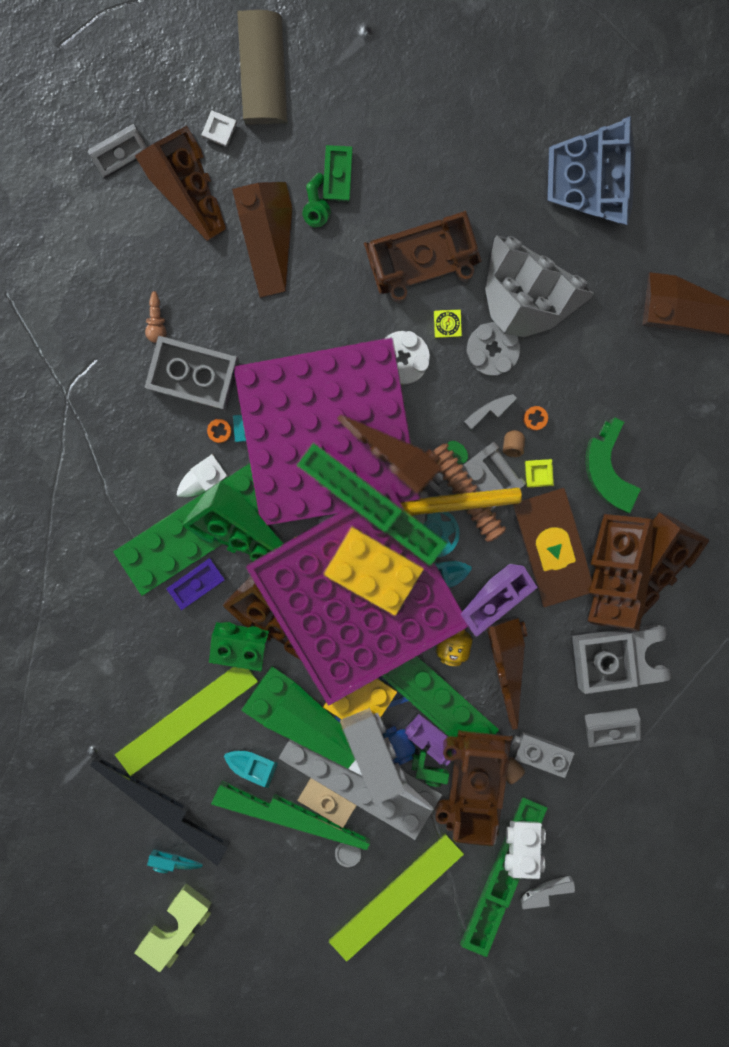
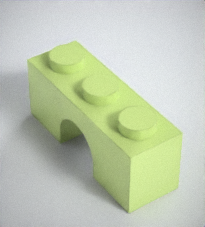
M186 883L167 910L177 919L178 929L174 932H164L154 925L139 944L135 954L158 972H161L165 965L170 968L179 956L176 953L181 945L186 947L195 935L192 932L197 924L202 926L210 916L211 912L208 909L211 902Z

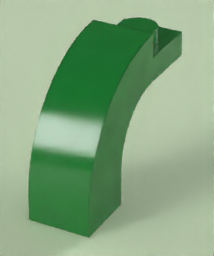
M614 417L610 422H604L599 436L602 437L601 441L594 437L590 438L585 457L586 472L591 486L602 500L624 513H630L641 488L622 480L612 467V448L624 424V421Z

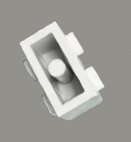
M510 821V827L506 828V843H509V854L505 856V870L508 871L509 876L513 878L540 879V872H544L545 858L541 856V845H545L546 839L545 828H541V823Z

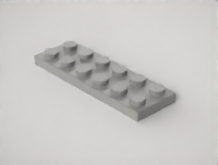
M290 739L278 758L414 840L433 811L401 795L374 805L363 776ZM402 769L407 784L434 809L442 796V792L425 784L420 779H416L415 776Z

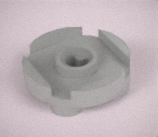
M489 322L480 325L471 334L467 342L466 352L470 363L476 371L486 376H498L506 373L516 364L520 355V344L518 336L504 333L495 322ZM492 342H496L497 347L501 348V352L495 353L494 357L489 355V350H486V345H491Z

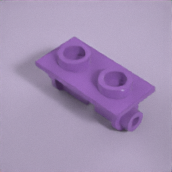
M418 714L405 728L408 739L421 749L424 747L428 748L427 754L434 758L439 765L444 764L447 766L451 762L443 755V741L447 736Z

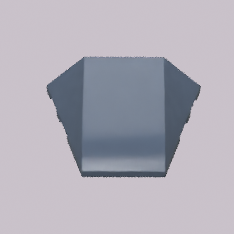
M631 117L624 118L621 122L607 127H600L599 130L584 136L579 135L549 147L548 201L628 226L633 205L634 143Z

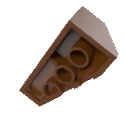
M187 125L135 155L148 179L206 240L213 238L226 229L217 199L211 195L208 183L211 182L209 173H204L200 159L203 158L202 151Z
M661 512L653 519L650 576L643 616L659 600V593L667 585L673 586L677 582L675 576L685 566L690 568L710 541L707 537L679 520Z
M515 616L498 620L487 628L512 730L518 729L525 648L523 638L528 637L524 621L519 622V618Z

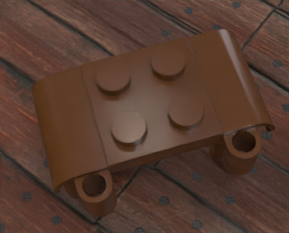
M466 211L444 217L443 220H436L372 240L369 243H364L379 294L390 293L392 300L396 303L405 301L407 287L456 272L460 281L468 282L474 274L473 266L482 262ZM468 269L470 275H462L461 270ZM397 290H402L404 292V295L402 297H396L394 295V292Z
M458 730L457 737L450 736L444 739L443 755L447 760L454 761L449 800L438 801L435 806V819L439 824H446V830L453 831V840L455 842L482 846L495 845L496 838L499 836L500 816L503 807L512 736Z

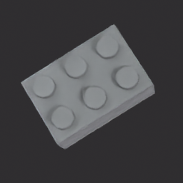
M158 336L145 388L153 392L226 411L235 379L234 366H238L239 359L229 354Z
M367 708L341 719L342 728L374 805L405 793L402 784L407 783L399 763L393 764L392 759L396 758V754L388 737L383 739L381 735L386 730L378 712L373 714L370 708Z

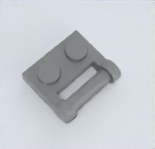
M495 441L463 464L462 470L468 472L466 476L473 479L471 483L477 485L478 488L476 490L478 492L504 489L483 462V459L489 456L511 484L506 489L522 488L526 482L522 477L519 478L500 454L497 450L499 447Z

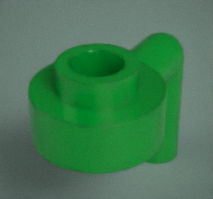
M317 173L306 185L309 202L304 206L302 215L305 222L312 227L323 226L331 216L330 206L326 201L320 199L317 189L324 182V175L321 173ZM311 212H316L319 218H315Z

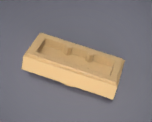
M310 778L297 800L342 828L356 807L354 803Z

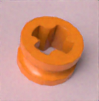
M540 406L530 407L523 416L524 424L530 430H540L546 426L548 414ZM535 411L540 412L539 417H543V421L538 422L534 426L531 424L532 420H529L528 417L529 414L533 415Z
M215 419L208 425L207 433L212 441L225 443L232 435V428L227 421ZM221 424H224V430H227L226 435H220L219 438L214 437L216 434L212 432L214 426L219 427Z

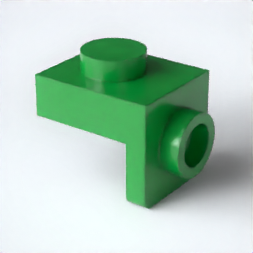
M420 748L419 755L414 754L411 770L416 771V779L425 780V784L434 787H441V783L448 784L449 770L424 765L426 749Z

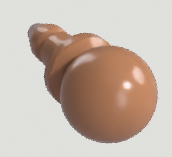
M153 291L149 301L151 318L146 319L148 325L145 329V335L149 341L157 343L158 336L166 337V328L163 325L165 319L160 317L158 294Z

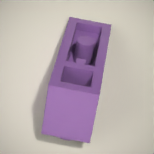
M509 564L486 583L461 613V616L474 636H478L533 592L537 586L524 566Z

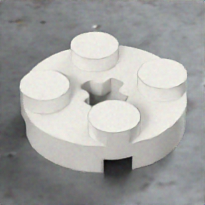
M397 331L388 335L386 338L392 337L394 339L397 358L399 357V351H403L404 354L409 353L411 356L407 359V365H404L402 362L398 363L401 385H408L418 381L424 375L429 365L430 354L426 343L421 337L410 331Z

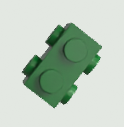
M216 622L211 638L209 663L262 671L269 631L254 626L243 627L230 622Z

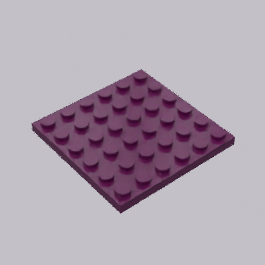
M392 337L234 366L258 512L267 525L336 514L350 507V505L297 466L313 443L377 490L389 484L399 502L420 499V493L416 494L389 469L391 465L388 462L385 463L371 452L370 446L367 443H362L337 419L340 414L348 416L411 444L394 339Z
M389 484L378 490L403 509ZM351 506L246 565L248 572L328 706L468 627L461 616L462 611L435 563L433 562L431 566ZM351 527L358 529L423 567V571L396 615L389 613L324 575L326 568Z

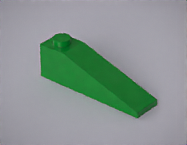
M222 481L204 493L182 524L183 527L204 541L212 544L213 540L227 545V550L235 553L237 550L250 555L251 561H255L283 545L282 541L244 497Z

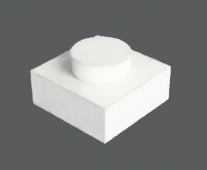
M211 110L202 132V137L227 147L237 121Z

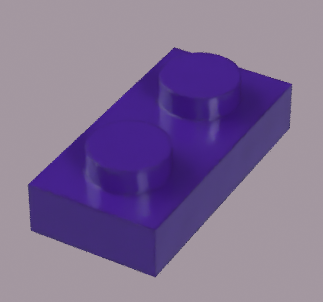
M209 558L166 589L179 608L183 610L226 579L213 560Z

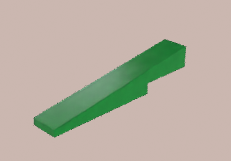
M315 443L310 446L298 462V467L430 566L447 545V541Z
M222 780L211 805L367 850L370 845V838L349 828H342L329 819L277 794H274L269 803Z
M522 797L512 821L542 823L547 807ZM506 837L460 943L463 948L487 957L505 910L509 908L520 878L509 876L508 871L505 870V856L509 854V843H506Z

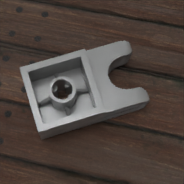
M650 625L640 627L639 631L620 629L572 636L578 688L584 694L669 681L671 679V670L663 665H648L645 661L647 648L655 642L665 640L667 636L666 627ZM606 656L609 658V660H606L603 666L600 663L601 660Z

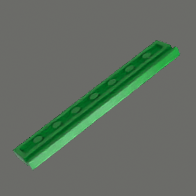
M418 656L381 676L449 737H457L458 730L496 734L499 731L497 726Z

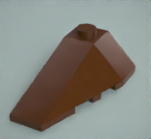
M259 182L232 189L259 297L263 298L286 292L293 210L287 183Z
M649 272L642 326L729 336V300L676 275Z
M340 414L337 418L356 438L364 444L367 443L370 446L369 449L377 458L385 463L388 462L391 465L389 469L416 494L422 492L444 468L439 464L442 459L431 449L426 452L422 448Z
M250 576L222 606L246 627L253 625L254 627L269 631V641L272 638L284 645L285 651L301 660L253 578Z

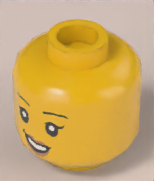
M463 629L437 644L436 654L441 658L442 663L449 666H460L470 657L473 638Z

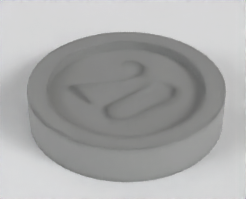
M339 843L335 849V858L344 867L355 866L360 861L361 848Z

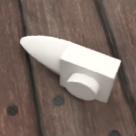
M213 454L191 468L178 487V497L200 495L228 477Z

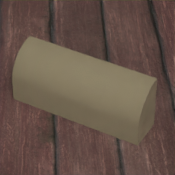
M268 10L237 11L242 107L245 125L288 123L282 16L277 12Z

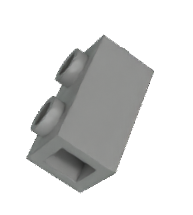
M521 731L520 737L515 736L510 751L514 752L513 757L515 760L563 778L566 777L574 756L572 749Z

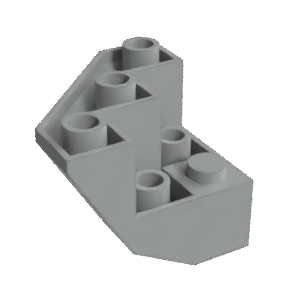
M496 235L494 238L485 291L491 318L504 333L526 337L550 330L593 296L594 293L586 286V280L578 275L570 274L555 265L554 261L543 255L540 256L525 247L515 237L508 236V238Z

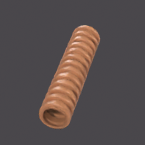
M448 443L442 444L433 451L442 459L439 464L444 468L439 473L442 472L444 475L442 479L448 481L447 486L453 488V494L478 492L476 490L478 488L477 485L471 483L473 479L466 476L468 472L462 470L463 465L457 463L459 459L453 457L452 454L454 452L452 450H448ZM492 507L467 509V515L471 514V520L477 523L475 525L476 528L482 530L480 532L481 535L485 534L486 542L495 540L505 532L506 527L500 525L502 521L496 519L495 516L497 514L491 512Z

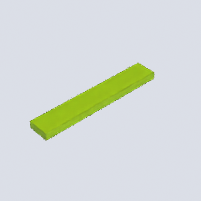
M232 667L117 752L115 756L130 776L259 680L249 669Z
M445 833L330 938L329 943L348 961L464 855V852Z

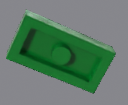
M326 145L323 186L324 201L350 202L352 146Z

